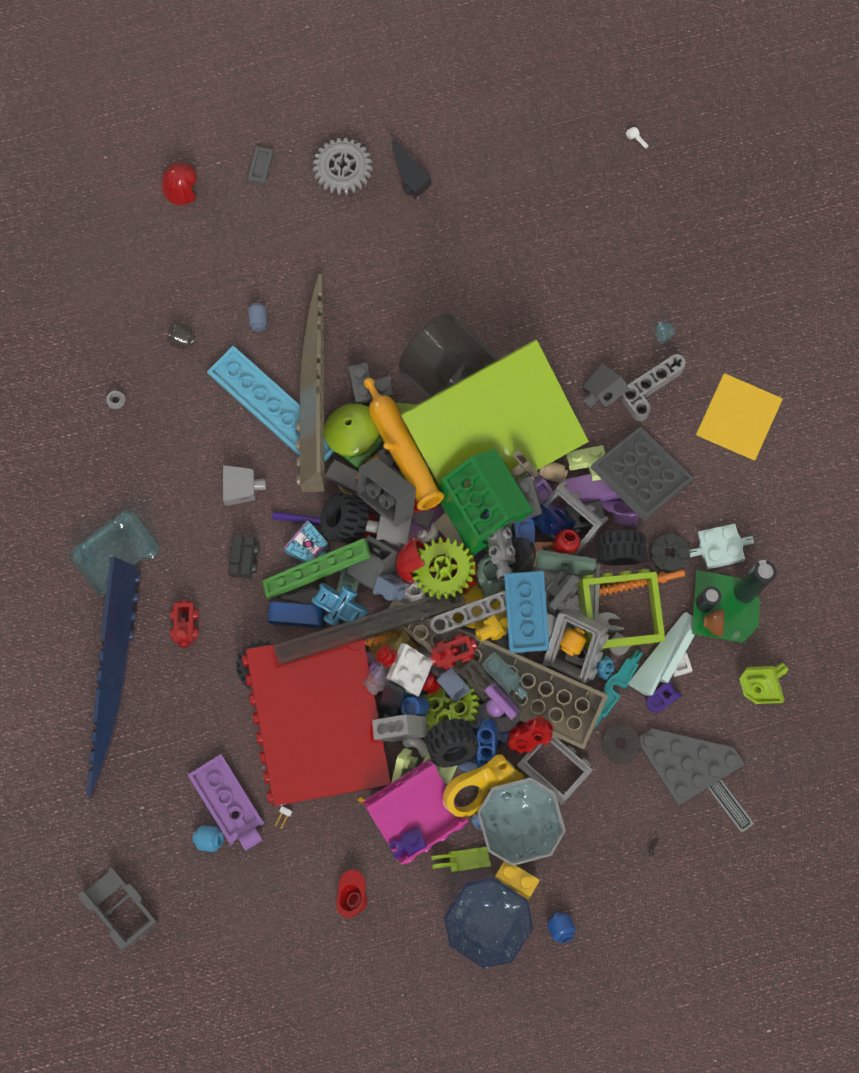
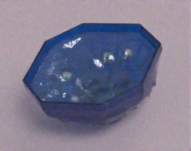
M494 877L466 883L444 916L449 946L483 969L512 963L534 929L528 900Z

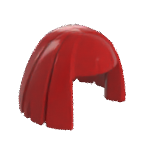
M179 162L170 165L165 170L162 176L161 187L164 197L170 203L186 205L196 199L191 189L196 182V169L190 164Z
M418 537L411 538L402 547L396 558L395 564L398 575L407 582H415L413 577L417 575L412 574V572L425 566V561L421 558L418 549H426L424 543ZM434 561L431 563L430 568L434 566ZM430 572L431 576L435 575L436 572Z

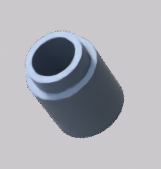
M262 303L251 304V307L248 308L251 330L254 332L265 331L268 325L267 307L263 306Z

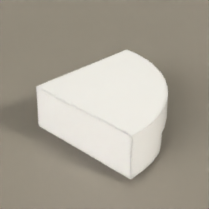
M684 653L673 673V677L693 671L687 653Z

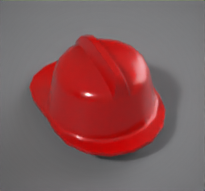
M354 869L343 873L338 884L336 908L338 913L345 918L356 916L368 904V897L365 892V879L359 871Z

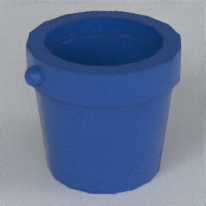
M410 695L401 703V711L404 715L425 717L429 712L430 704L422 695H419V697Z

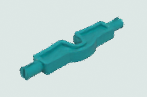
M635 650L631 659L627 658L619 672L610 677L606 682L603 692L609 696L595 727H597L602 717L606 718L610 710L620 699V695L613 690V686L617 685L623 689L627 688L629 681L638 668L637 662L643 655L641 652L638 654V650Z

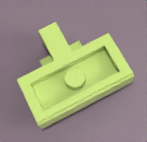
M404 748L397 756L392 783L416 767L418 757L411 756L412 750Z

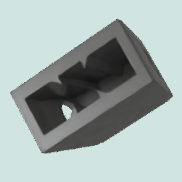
M602 364L585 383L584 388L589 395L582 401L589 409L597 402L607 407L630 388L620 375Z

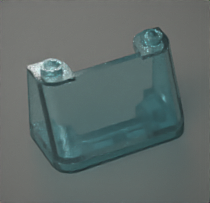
M126 509L68 553V556L99 595L101 593L105 594L107 590L110 557H116L134 565L142 558L152 559L155 557L160 547L135 513L130 509Z

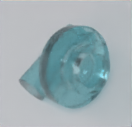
M665 322L658 324L654 331L661 345L676 333L671 324Z

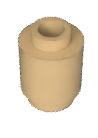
M551 462L540 468L539 475L543 476L546 480L560 484L561 480L566 479L568 470L565 469L566 465Z

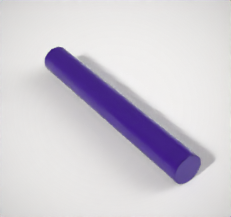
M274 511L272 519L300 523L309 521L315 525H320L321 522L320 517Z

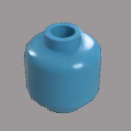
M200 826L197 832L195 831L193 834V843H195L199 851L216 852L223 845V833L216 826Z

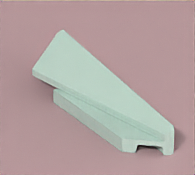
M686 612L682 614L665 636V641L659 643L629 681V686L645 696L653 695L659 682H669L695 635L692 634V615Z

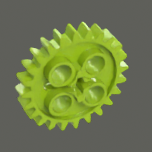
M463 680L471 691L463 697V700L460 699L457 703L452 698H449L448 693L441 685L439 690L433 694H422L430 704L429 712L425 716L427 718V729L431 730V727L439 722H443L447 718L449 720L453 718L465 719V721L468 720L470 723L477 722L474 715H480L476 709L481 707V705L477 702L480 698L475 695L477 693L476 690ZM439 703V707L433 710L434 706ZM465 707V710L462 713H459V710Z

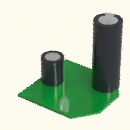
M761 560L743 578L696 570L692 634L743 643L759 626L760 599L758 595L776 578L777 570L774 564L768 560ZM719 609L725 611L724 632L721 637L712 634L708 628H704V616H709L711 612Z

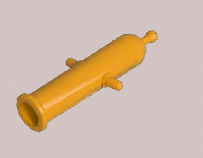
M366 378L364 386L369 390L373 399L369 404V415L384 441V448L389 450L404 479L416 488L415 499L417 501V509L428 510L435 507L444 499V493L438 490L413 437L400 415L401 412L397 403L386 395L381 396L374 386V380Z

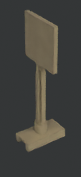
M519 450L513 454L518 463L511 472L515 480L518 477H522L525 473L532 476L533 479L539 475ZM446 512L433 523L446 539L447 537L450 538L451 544L455 539L458 541L457 546L463 543Z

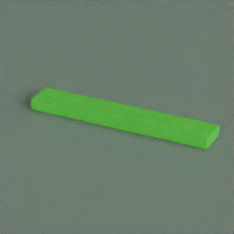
M365 538L262 580L266 598H274L371 558L367 540Z

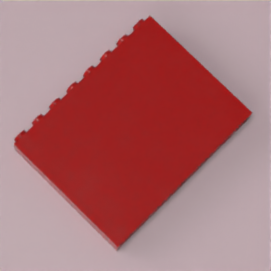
M349 632L250 648L245 650V655H242L243 666H247L248 674H245L246 684L251 687L252 692L249 694L250 705H254L255 713H252L253 723L258 726L259 731L256 733L257 744H261L262 752H259L261 764H265L266 771L263 772L264 783H268L269 791H266L268 803H272V807L386 787L391 784L383 741L374 740L372 720L378 719L365 645L358 650L350 649L345 643L346 635Z

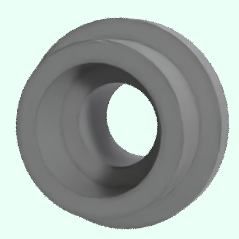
M117 390L110 392L106 398L108 406L112 409L123 407L125 404L124 394ZM115 398H119V402L114 403L113 400Z

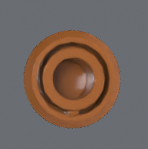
M719 609L711 612L709 616H704V628H708L712 634L721 637L724 632L725 611Z

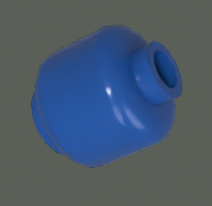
M561 912L552 914L550 916L551 919L547 922V928L552 939L561 944L572 940L576 927L571 916Z

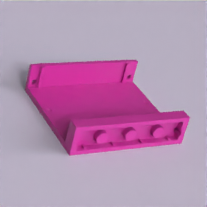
M430 759L362 802L388 845L392 841H402L400 835L419 828L427 847L411 855H408L407 851L403 852V855L397 858L401 865L412 862L417 855L429 851L432 845L446 840L449 834L461 830L469 822L466 817H457L444 807L443 793L446 785ZM398 848L392 849L393 852L398 850Z

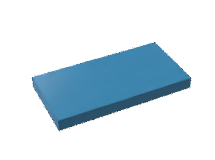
M544 571L504 574L510 653L550 650Z

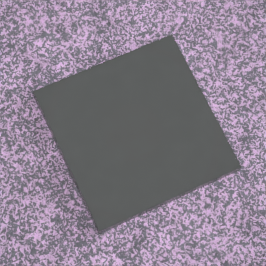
M641 426L590 467L644 521L694 480Z

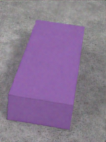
M591 474L561 480V483L565 481L568 483L565 488L570 493L577 492L581 495L579 500L583 504L620 498L602 479L592 481ZM565 501L566 507L571 506Z

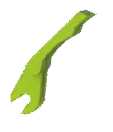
M487 847L451 851L445 855L431 856L432 860L449 858L450 862L435 864L433 869L450 867L451 872L491 866Z

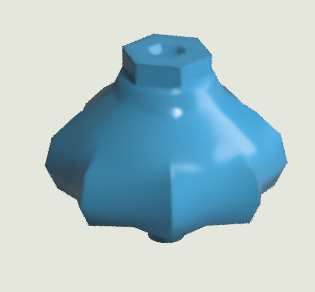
M604 656L597 663L598 677L607 680L609 676H612L614 671L612 658Z

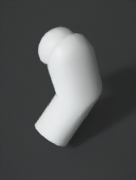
M432 523L429 532L423 530L422 533V531H419L417 537L423 543H429L431 539L436 540L440 531Z
M422 738L403 741V745L406 748L415 747L418 749L421 757H425L428 749Z

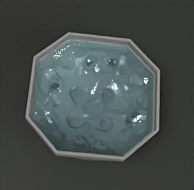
M532 778L492 787L478 811L488 852L512 866L552 856L566 831L555 792Z

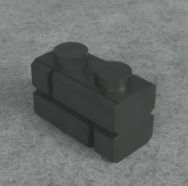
M232 536L228 568L230 577L252 579L253 573H257V562L254 561L255 555H259L260 544L257 543L256 538Z

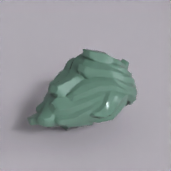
M486 554L480 560L477 568V578L484 597L499 593L505 585V581L497 580V565L492 563L489 554Z

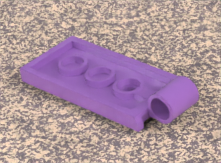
M222 754L188 774V777L230 845L234 844L233 841L238 839L245 851L263 841L255 828L259 825H264V822ZM234 811L239 812V817L236 819L232 818Z

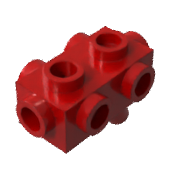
M180 600L179 603H174V609L170 611L171 620H174V628H170V639H173L174 643L178 644V647L188 648L190 644H195V639H198L199 636L198 627H195V620L199 619V610L195 608L194 603H191V601ZM184 613H188V614H189V616H188L187 619H186V618H182V615H183Z
M464 633L453 637L454 641L446 643V640L434 644L436 648L431 649L433 654H430L433 665H437L438 668L443 667L446 670L454 667V662L462 660V663L474 659L472 655L476 654L475 649H478L475 638H470L469 635L465 636ZM462 644L467 645L465 652H462L460 649Z
M542 715L532 718L524 724L519 722L516 724V727L509 731L508 745L512 750H517L519 753L524 751L530 753L534 750L535 746L539 744L547 745L551 741L554 731L553 726Z

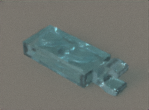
M493 652L480 665L508 694L514 690L521 699L528 695L527 691L519 685L523 679L496 652Z

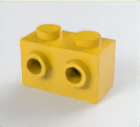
M505 861L493 880L500 889L507 890L517 899L528 902L540 881L516 865L512 866Z

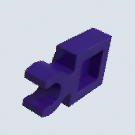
M419 828L400 835L402 841H392L389 843L391 850L398 848L397 851L392 853L394 858L401 857L405 851H407L408 855H411L427 847Z

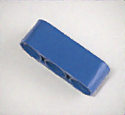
M270 602L267 622L275 625L323 628L325 609L317 605Z
M491 719L483 720L479 726L477 733L479 745L477 768L487 764L497 755V724Z

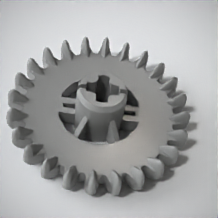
M337 138V142L330 140V145L324 143L325 149H318L320 154H315V159L318 160L313 161L315 166L313 172L316 173L315 179L320 178L318 181L319 185L325 183L324 190L330 187L331 193L337 189L338 195L341 194L342 190L348 195V189L355 193V186L361 190L360 182L367 184L365 177L371 178V174L368 172L373 171V168L370 166L373 164V161L368 159L371 157V154L365 153L367 148H361L360 142L355 144L354 139L348 142L347 138H344L343 141ZM343 155H344V164H345V166H344V168L342 169V173H341V168H342V166H343ZM347 155H350L353 159L349 160ZM332 160L334 162V167L329 169V164ZM356 162V167L353 171L351 166Z

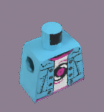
M307 521L284 547V550L288 555L305 563L326 554L325 552L329 546L313 525Z

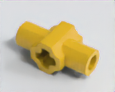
M493 615L484 621L483 627L475 631L478 640L482 642L490 637L492 640H498L507 634V615L501 618L498 615Z

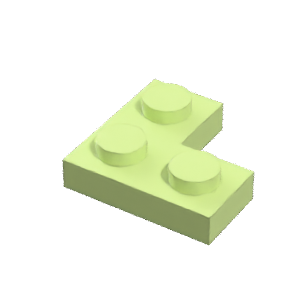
M603 445L567 453L566 458L569 470L589 467L592 481L601 480L590 467L605 454Z

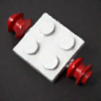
M401 643L398 652L395 649L391 650V647L388 645L381 647L377 651V662L383 663L384 667L391 666L386 677L388 681L416 697H419L421 690H426L428 694H433L439 690L440 684L437 681L439 677H434L433 673H429L433 664L432 660L409 645Z

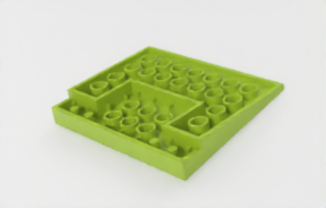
M536 339L400 414L438 486L443 477L471 456L497 449L509 471L512 472V469L518 464L513 454L519 450L537 471L589 442ZM525 473L522 477H518L516 481L528 476V474ZM467 479L464 482L465 489L470 487L471 479Z

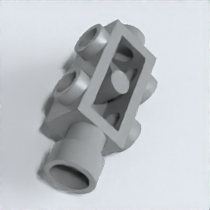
M506 525L495 532L492 537L487 538L490 548L488 553L491 556L492 563L497 565L498 570L496 574L499 581H505L504 574L512 573L509 565L516 562L514 556L515 549L511 540L512 532L509 526Z

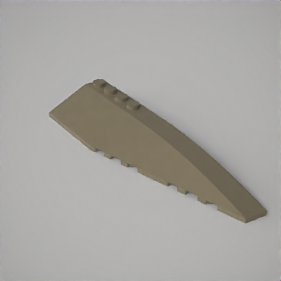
M318 274L302 354L300 421H297V432H300V438H297V450H300V456H297V468H300V474H297V486L301 487L302 492L325 491L324 300L322 274Z
M396 599L392 601L386 617L431 653V649L436 648L434 644L446 640V643L454 641L453 637L464 633L465 636L469 635L470 638L474 637L478 649H475L476 654L472 655L474 659L462 663V660L456 661L452 669L489 699L492 698L484 690L492 683H496L521 710L514 718L526 723L530 719L542 715L547 721L551 722L554 729L553 736L585 749L607 701L608 694L522 655L510 653V650L488 640L480 642L475 634L459 628L442 635L436 634L431 628L432 615ZM437 621L435 629H444L445 622ZM461 645L460 649L462 652L467 650V645Z

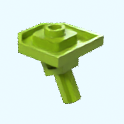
M780 663L776 667H747L739 678L744 696L755 704L783 703L785 699L778 679L787 673L788 667L784 663Z

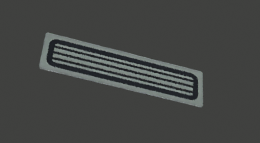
M722 780L708 788L741 832H744L754 824Z

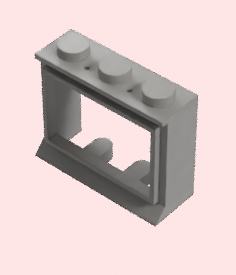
M565 481L557 486L556 490L541 507L543 514L534 517L536 525L542 530H546L554 540L560 530L543 515L557 497L561 496L594 525L580 542L574 554L577 556L582 553L608 518L605 516L600 519L593 513L595 508L592 505L585 506L579 500L581 495L577 492L570 493L565 488L568 485Z
M569 608L558 614L549 642L550 650L546 652L543 665L551 666L582 681L583 684L593 680L597 674V663L603 655V652H601L602 647L608 640L607 632L609 627ZM567 622L593 634L582 669L556 657L561 647L560 642L564 631L567 628Z
M552 735L550 742L584 772L564 795L527 763L542 744L535 746L534 750L528 753L517 764L516 768L518 770L521 769L528 778H532L553 790L556 794L558 805L561 807L592 773L590 768L592 765L585 758L580 759L575 755L577 752L570 745L565 746L561 742L562 739Z

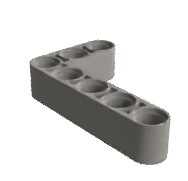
M503 591L440 614L432 619L431 628L436 634L442 635L493 615L507 611L506 593ZM493 600H499L501 607L494 610L490 607V603ZM477 606L483 610L482 614L478 617L472 615V609ZM457 613L463 614V622L455 623L453 621L454 615ZM438 620H443L446 625L444 629L437 630L435 629V623Z

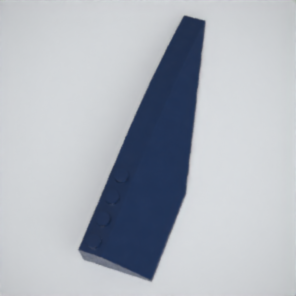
M110 557L101 631V641L104 649H101L99 652L102 668L98 669L97 684H99L100 688H96L93 722L96 729L92 731L91 738L94 749H91L90 765L92 766L88 771L87 798H92L111 746L124 691L130 641H134L135 636L132 623L136 622L137 611L134 610V606L139 601V592H136L137 584L141 583V573H138L139 571L136 566L116 557Z

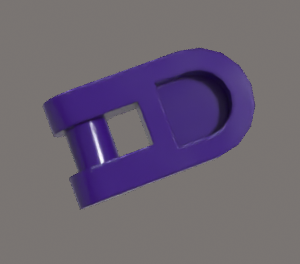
M670 680L655 690L653 695L648 696L646 706L651 712L659 713L682 696L679 691L676 692L672 687L673 683ZM665 691L670 695L668 699L662 694Z

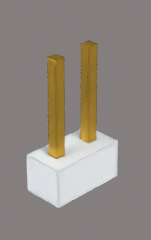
M284 806L281 807L279 811L281 814L275 824L277 826L282 814H285L286 817L280 829H282L287 817H291L293 811Z

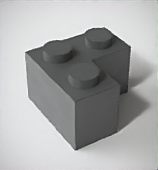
M367 363L348 366L356 404L369 406L373 399L369 390L364 386V380L370 378ZM390 378L375 379L374 386L381 396L386 395L393 399Z

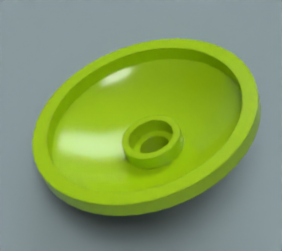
M347 404L339 407L328 417L324 426V437L328 446L334 452L343 456H355L366 452L375 444L379 437V432L370 418L369 407L362 404Z

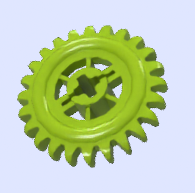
M439 537L438 544L433 539H431L432 546L424 543L426 550L419 548L418 551L421 554V558L425 561V566L412 572V574L417 575L413 577V580L415 582L420 581L417 583V587H424L422 589L423 593L430 591V597L436 594L437 599H440L442 595H444L445 599H448L449 594L455 597L456 591L463 593L462 587H469L466 582L473 581V578L469 575L475 574V570L471 569L475 567V562H471L474 557L473 555L468 556L470 549L467 548L463 551L464 543L457 546L458 541L455 539L451 544L449 537H447L445 543H443L441 537ZM435 559L434 566L430 568L431 563ZM452 559L456 561L457 565L451 564ZM453 569H457V573L452 578L451 574ZM430 572H436L435 578L431 576ZM449 577L450 579L448 581H442L444 578Z

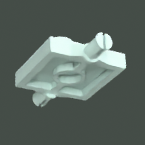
M735 524L698 531L699 548L689 549V556L691 558L701 555L705 560L707 569L744 562L743 546L754 544L752 536L741 538Z

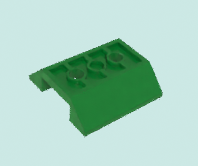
M497 449L471 456L443 477L438 486V490L444 493V499L440 503L466 548L470 549V555L473 556L488 546L485 541L488 537L511 520L519 523L534 512ZM467 479H471L470 487L465 489L464 482ZM485 510H489L490 515L484 520L482 514Z

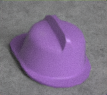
M621 498L601 502L604 509L612 512L617 524L630 527L638 525L639 516Z

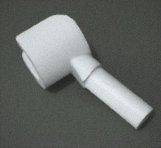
M636 127L627 130L626 135L629 140L636 138L645 149L648 148L649 145L641 138Z

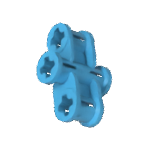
M321 583L320 590L311 601L329 612L323 619L335 627L340 625L339 621L342 619L351 626L360 628L362 620L370 611L365 606L352 600L358 593L347 585H342V591L339 593L332 587Z

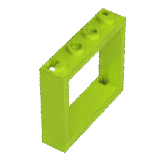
M650 569L638 570V574H631V571L620 572L619 576H613V573L601 574L600 578H595L594 575H585L582 580H579L577 585H579L578 595L581 614L593 619L589 585L647 579L654 635L607 640L602 649L665 641L657 572H650ZM583 629L585 632L584 636L588 640L585 645V651H588L593 634Z

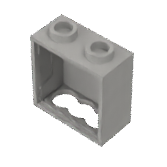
M406 714L372 720L374 740L398 742L425 737L428 731L427 718L423 716Z

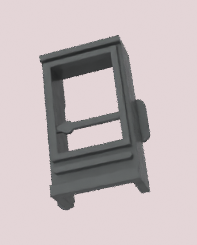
M109 867V872L87 891L82 890L79 892L78 898L88 910H94L110 929L109 936L120 949H129L159 922L141 902L142 898L134 887L126 884L113 867ZM122 886L128 895L104 913L99 905ZM131 897L149 920L126 939L108 918V915H111L118 906Z

